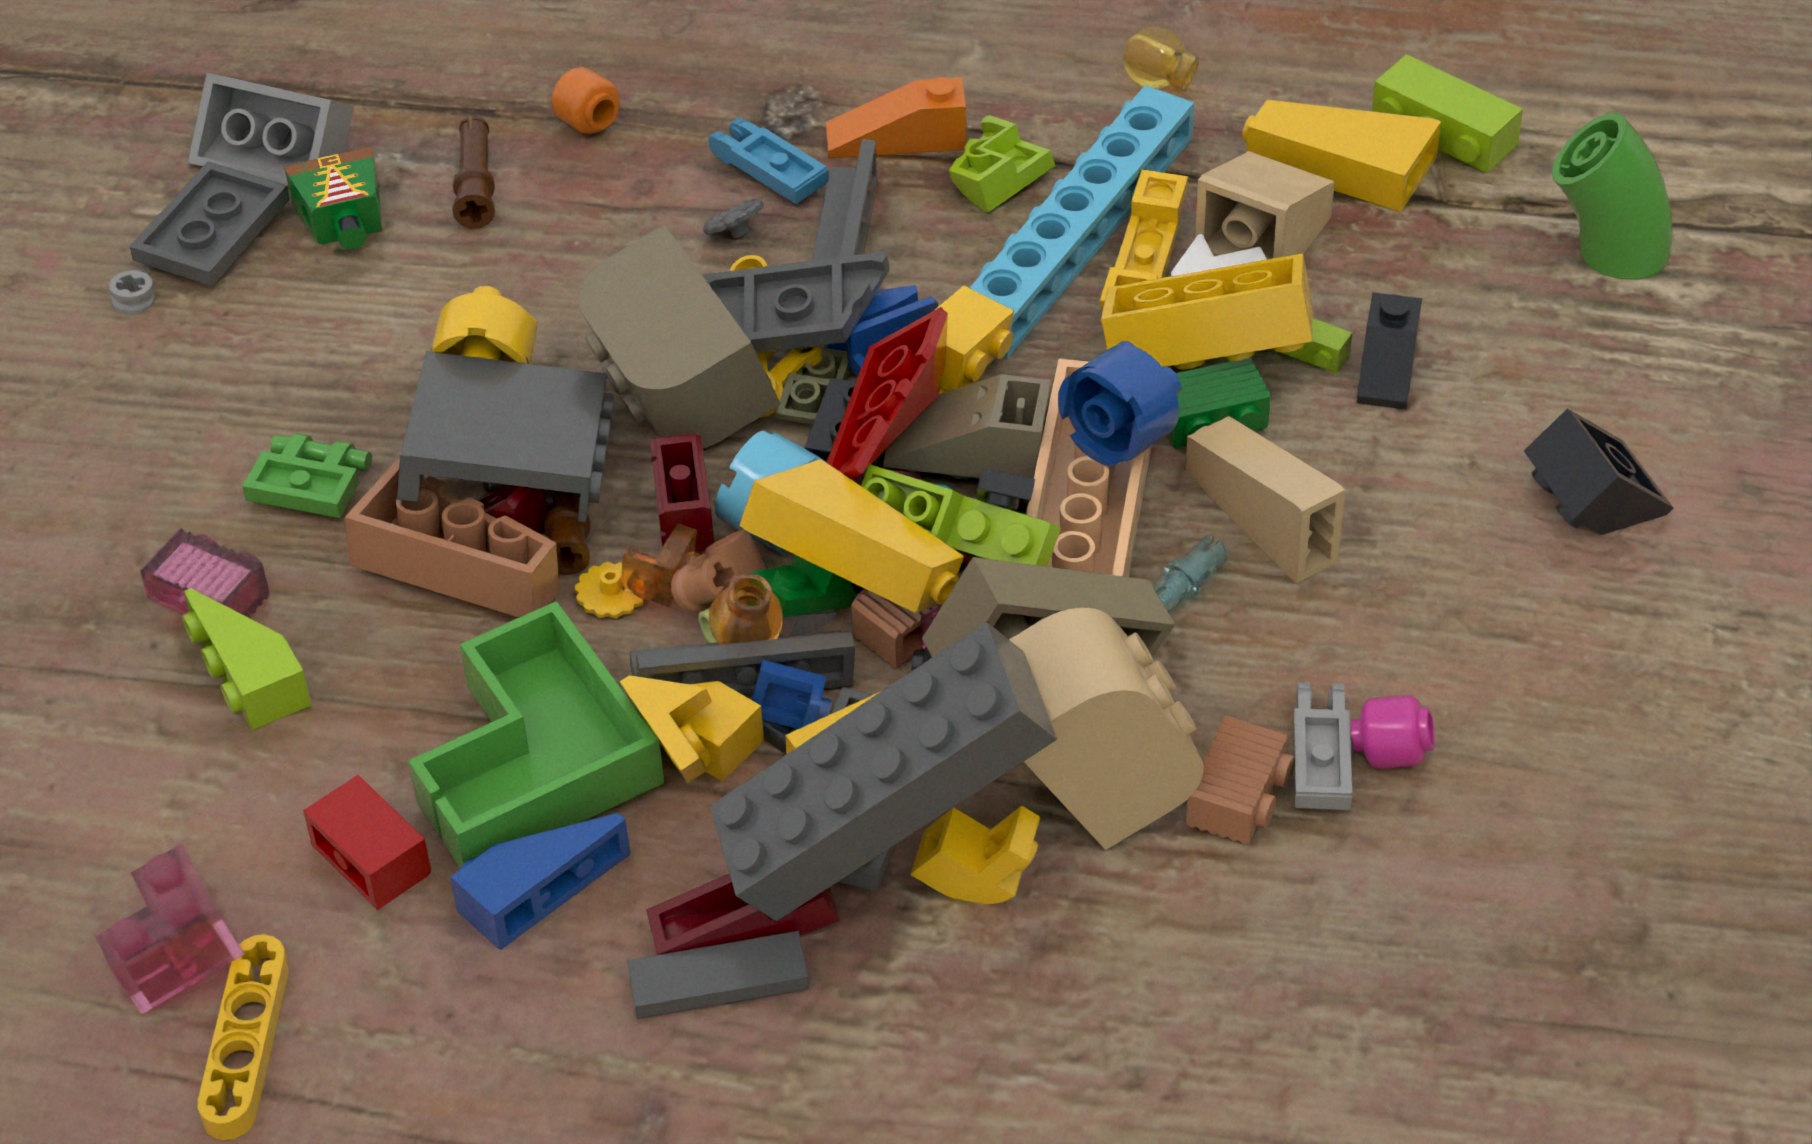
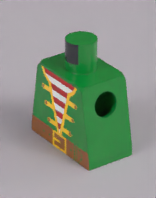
M371 146L284 166L292 206L316 243L323 245L339 241L343 248L356 249L365 243L367 234L378 232L382 228L380 189Z

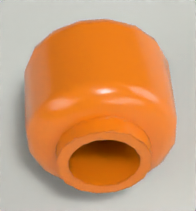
M578 67L566 72L557 81L552 92L551 104L555 115L560 120L580 133L591 135L601 132L613 123L618 114L620 97L617 88L608 79L592 69Z

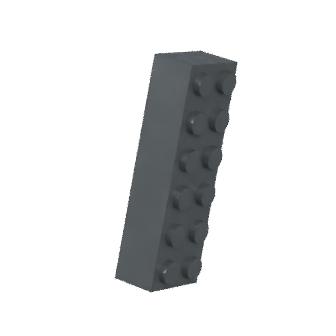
M985 622L711 804V812L736 896L775 921H778L1055 742L1057 737L1024 651L989 623Z

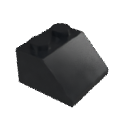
M1568 408L1524 450V453L1535 466V469L1531 472L1533 478L1547 492L1555 494L1560 501L1556 506L1557 511L1576 529L1583 525L1600 535H1604L1665 516L1674 509L1623 440Z

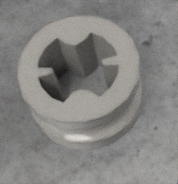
M137 270L123 271L116 274L109 282L112 306L119 313L127 315L141 313L147 310L155 300L154 292L152 291V278L145 272Z

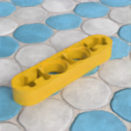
M265 934L253 935L243 940L233 953L197 1105L206 1133L215 1139L232 1140L244 1135L252 1128L257 1116L289 976V963L285 948L281 941L274 936ZM261 959H270L262 964L260 972L262 983L256 982L252 967H257ZM257 1002L266 1006L264 1012L252 1020H240L234 1016L236 1011L246 1003ZM245 1050L254 1054L252 1061L241 1069H229L223 1066L225 1058L235 1051ZM227 1089H232L236 1106L230 1107L227 1115L218 1116L217 1112H222L226 1108L228 1101Z

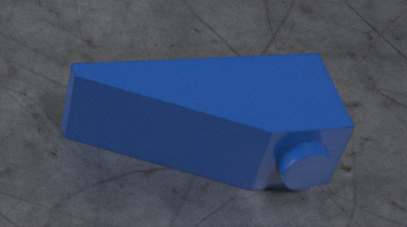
M619 813L493 845L477 858L466 861L455 874L450 876L457 912L499 950H502L630 855L626 819Z

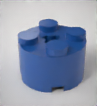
M1122 341L1063 380L1058 392V408L1062 420L1069 416L1075 432L1070 437L1083 453L1098 463L1116 465L1119 462L1132 460L1172 432L1179 416L1177 394L1181 390V383L1179 377L1171 368L1162 367L1147 352L1135 347L1128 341Z

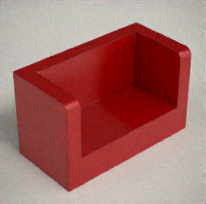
M356 775L303 810L311 845L376 910H379L430 875L431 866L425 838L359 775Z

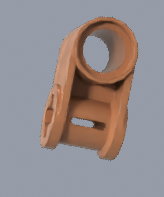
M740 529L716 541L705 549L706 552L678 569L671 581V591L674 600L681 609L688 613H697L707 609L717 601L726 602L735 599L738 595L747 591L746 588L753 571L768 569L750 533L745 529Z

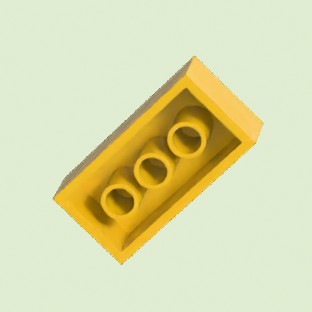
M1303 253L1108 287L1101 316L1107 350L1122 341H1128L1151 355L1162 367L1175 365L1177 369L1181 370L1201 366L1207 359L1225 357L1227 361H1239L1253 356L1254 351L1274 348L1276 352L1285 353L1298 350L1304 346V343L1312 342L1313 304Z

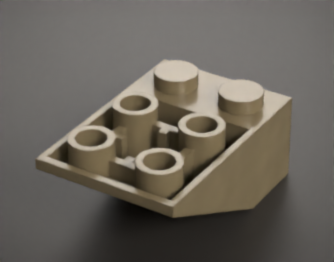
M999 374L939 394L936 400L887 447L883 467L897 468L906 473L931 472L948 474L957 479L979 478L984 467L1034 479L1049 407L1051 380Z

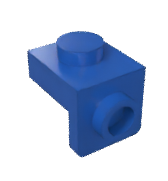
M767 660L762 661L752 696V701L761 705L762 720L800 729L828 716L832 700L822 697L826 676Z

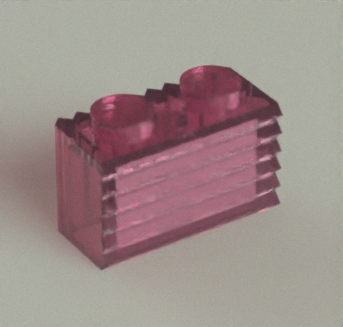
M182 528L178 529L140 570L148 599L183 614L189 613L184 591L190 588L250 618L251 613H256L257 606H262L264 599L268 600L270 594L264 566L256 556L247 551L236 553L233 549L228 550L224 545L220 547L211 537L205 534L194 536L190 531L186 533Z

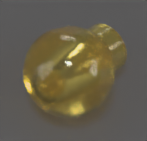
M1148 26L1135 32L1127 41L1123 53V63L1128 76L1141 87L1147 85L1159 89L1172 85L1185 91L1197 71L1199 57L1186 52L1181 39L1168 28Z

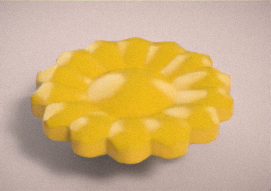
M604 562L601 566H591L588 573H582L579 576V583L575 585L576 601L584 607L586 613L595 614L598 618L611 617L617 619L622 615L632 614L635 608L643 605V598L648 594V589L645 586L646 578L643 575H639L637 568L627 567L623 562L617 564Z

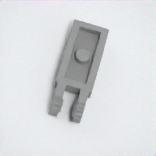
M1297 682L1296 708H1294L1293 756H1295L1294 808L1351 810L1350 712L1345 710V689L1343 683L1331 684V689L1328 691L1329 709H1311L1312 690L1310 689V682Z

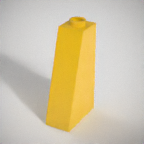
M1266 100L1255 116L1250 115L1243 128L1242 141L1247 143L1246 152L1250 151L1334 181V191L1401 212L1437 158L1441 121L1433 118Z
M822 459L755 480L739 525L746 531L914 613L938 604H944L959 580L957 574L964 558L962 554Z

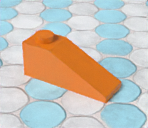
M937 77L915 80L826 121L828 159L859 157L862 139L876 140L877 155L965 150L966 104L962 77Z

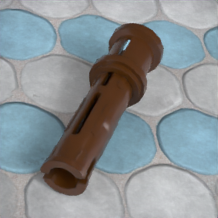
M472 116L471 129H469L468 117L459 126L460 171L453 179V191L457 198L454 200L452 211L453 217L459 224L473 229L488 225L494 218L495 205L491 197L495 191V181L492 174L488 171L489 124L481 117Z
M553 490V505L545 517L544 530L549 539L556 542L558 574L572 575L581 572L589 564L590 550L585 543V539L590 533L591 520L587 514L586 522L578 521L580 493Z

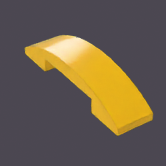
M1141 169L1131 201V217L1115 267H1110L1101 294V308L1104 307L1108 287L1165 277L1181 219L1188 176Z

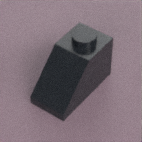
M1372 292L1356 403L1407 409L1418 339L1422 298Z

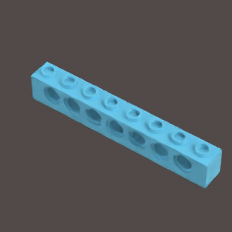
M1145 85L1133 100L1125 102L1120 115L1113 123L1101 130L1097 141L1087 153L1082 152L1079 155L1074 168L1064 179H1059L1055 183L1051 194L1042 205L1033 208L1022 228L1016 234L1013 233L1008 237L1003 250L996 258L983 266L979 277L970 286V289L1014 310L1009 330L1013 332V341L1003 358L1008 359L1131 213V201L1141 169L1164 173L1193 139L1194 102Z

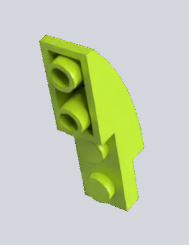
M873 465L868 467L861 487L957 552L970 557L1047 567L1061 530L1059 526L1051 522L966 497L954 490Z

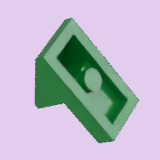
M797 555L794 556L790 566L781 565L777 568L753 571L746 588L778 618L851 607L854 599L857 597L850 581Z

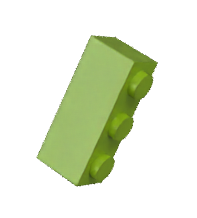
M1404 55L1374 82L1372 112L1433 118L1441 121L1438 150L1485 173H1488L1518 145L1523 108L1410 55Z

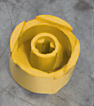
M479 286L474 289L473 293L455 297L442 308L438 317L431 352L531 364L538 324L535 318L530 316L524 308L516 302L503 297L496 288Z

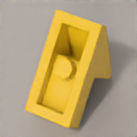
M630 675L621 680L620 684L627 697L659 739V743L685 781L690 783L706 772L698 756L706 751V748L688 722L680 728L678 725L712 702L707 689L696 685Z

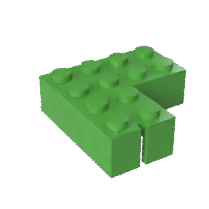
M557 601L460 644L467 687L489 717L491 723L408 760L417 804L438 836L442 835L444 845L459 868L466 861L477 858L495 844L581 823L664 784L659 739Z

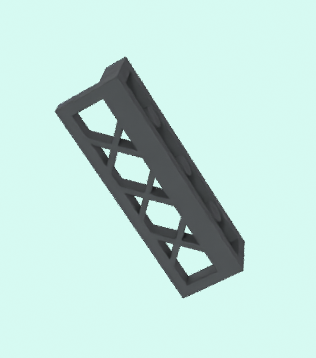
M862 139L856 168L831 166L812 260L865 253L878 185L876 140Z
M841 630L630 651L632 676L683 684L719 681L745 697L753 696L763 660L826 676L824 688L853 685L855 643L852 632H842Z

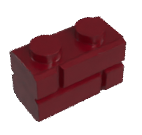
M695 433L655 438L650 441L663 553L672 555L705 551L707 547L714 543V534L701 435H696Z

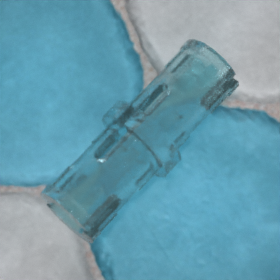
M1206 535L1202 537L1199 543L1182 559H1174L1169 562L1164 568L1163 576L1152 585L1168 613L1185 598H1194L1201 591L1202 582L1219 566L1227 562L1228 552L1219 540L1209 550L1207 549L1214 542L1213 536Z

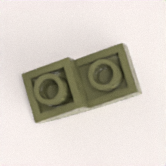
M806 348L801 353L810 352L813 348ZM822 348V360L817 365L811 367L810 363H805L806 368L801 367L795 374L789 373L779 401L781 405L776 410V418L813 425L830 378L848 379L851 368L849 367L847 351Z

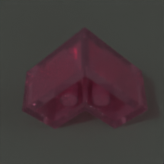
M182 843L166 853L152 858L147 864L131 872L147 906L131 916L117 921L112 927L95 936L111 971L141 1014L245 954L211 888Z

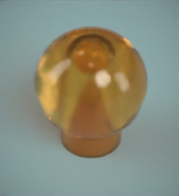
M742 574L734 578L716 596L709 610V626L713 637L719 645L777 639L783 627V613L777 596L772 592L769 583L763 577L756 574Z

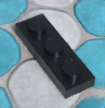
M983 467L975 495L986 497V503L1016 511L1018 505L1026 506L1031 501L1036 479Z

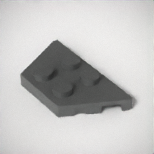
M887 251L703 274V277L751 341L756 353L846 342L888 274L890 264Z

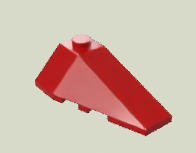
M942 307L869 346L827 460V464L848 478L853 479L861 475L938 397L940 392L938 386L946 366L948 313Z

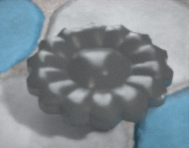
M752 199L744 201L740 205H734L728 210L721 211L717 216L712 217L710 221L706 222L703 231L705 234L710 235L728 228L733 238L743 236L750 231L746 220L763 209L764 204L762 200Z

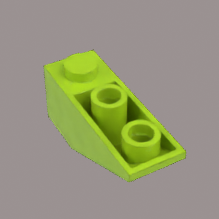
M192 588L184 591L189 613L182 615L183 624L194 645L200 642L203 643L205 648L201 649V654L212 679L221 676L225 682L220 687L232 714L241 712L250 729L255 730L312 706L304 671L283 635Z

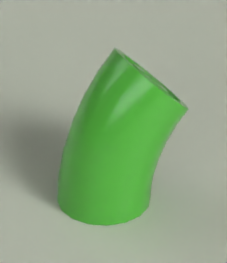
M1607 113L1597 117L1580 128L1565 143L1552 167V178L1564 192L1575 211L1580 228V255L1591 268L1603 275L1617 279L1639 280L1653 276L1666 267L1672 248V216L1663 176L1646 143L1625 117L1619 113Z

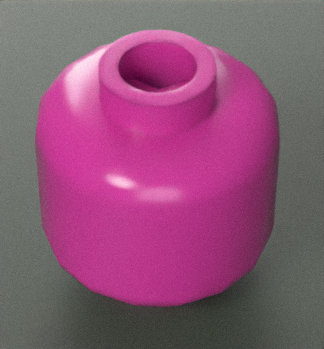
M1412 695L1368 699L1362 707L1360 719H1352L1351 739L1354 751L1364 752L1367 762L1375 769L1420 765L1426 756V752L1433 751L1435 748V730L1430 707H1422L1419 700Z

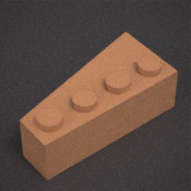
M399 458L396 459L345 516L350 566L516 617L524 616L548 605L559 592L556 542L507 516L495 518L485 513L484 504L470 496L464 500L446 492V484L432 476L423 479L418 502L397 500Z

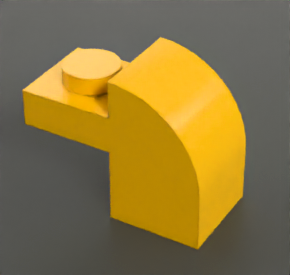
M1021 805L994 828L989 829L953 807L924 831L910 875L950 898L981 904H996L1007 901L1016 895L1022 871L1031 863L1036 854L1038 843L1034 840L1040 816Z

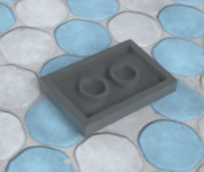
M208 161L129 246L132 259L138 263L214 286L290 200L287 185Z

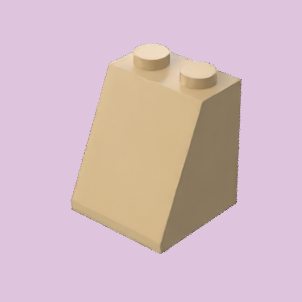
M1248 151L1202 174L1198 179L1195 238L1202 234L1213 256L1261 247L1266 259L1304 254L1331 219L1334 181Z

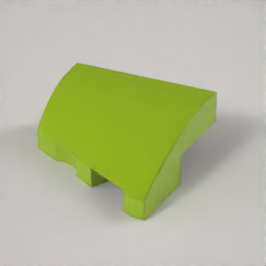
M991 115L986 116L981 121L984 133L980 139H969L964 147V154L957 158L949 169L951 180L960 192L975 206L987 213L1055 167L1051 150L1021 140L1015 123Z

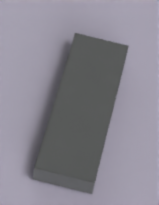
M799 931L627 960L636 1019L809 989L808 973Z

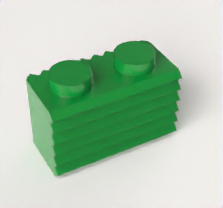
M1252 357L1176 373L1181 383V390L1177 394L1179 416L1175 428L1167 435L1173 448L1178 450L1182 445L1187 447V436L1204 426H1209L1228 416L1254 432L1259 428L1264 430L1268 427L1270 392L1266 388V383H1263L1259 370H1256Z

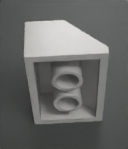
M207 73L188 163L204 166L209 161L288 186L284 166L345 152L354 107L324 98Z

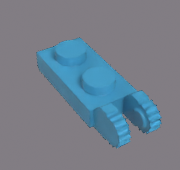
M741 117L736 118L729 124L730 127L728 129L732 137L725 135L724 132L717 131L708 138L709 147L714 156H717L718 159L720 158L727 165L733 164L794 204H798L828 183L829 169H827V166L766 128H759Z

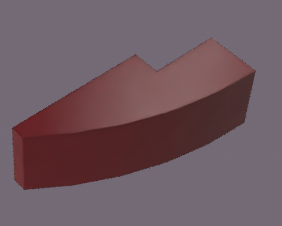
M729 873L646 909L657 955L799 931V936L840 921L830 887L783 918L775 921L736 896Z

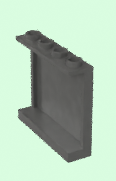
M426 351L400 453L397 500L418 502L424 475L580 493L578 521L586 522L589 502L599 503L606 449L608 447L613 413L614 394L605 393L607 373Z

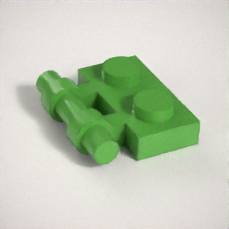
M294 433L291 437L276 434L271 441V452H261L242 487L246 501L341 518L360 483L357 470L367 472L370 469L372 453L355 449L354 444L336 441L331 445L315 442L310 435Z

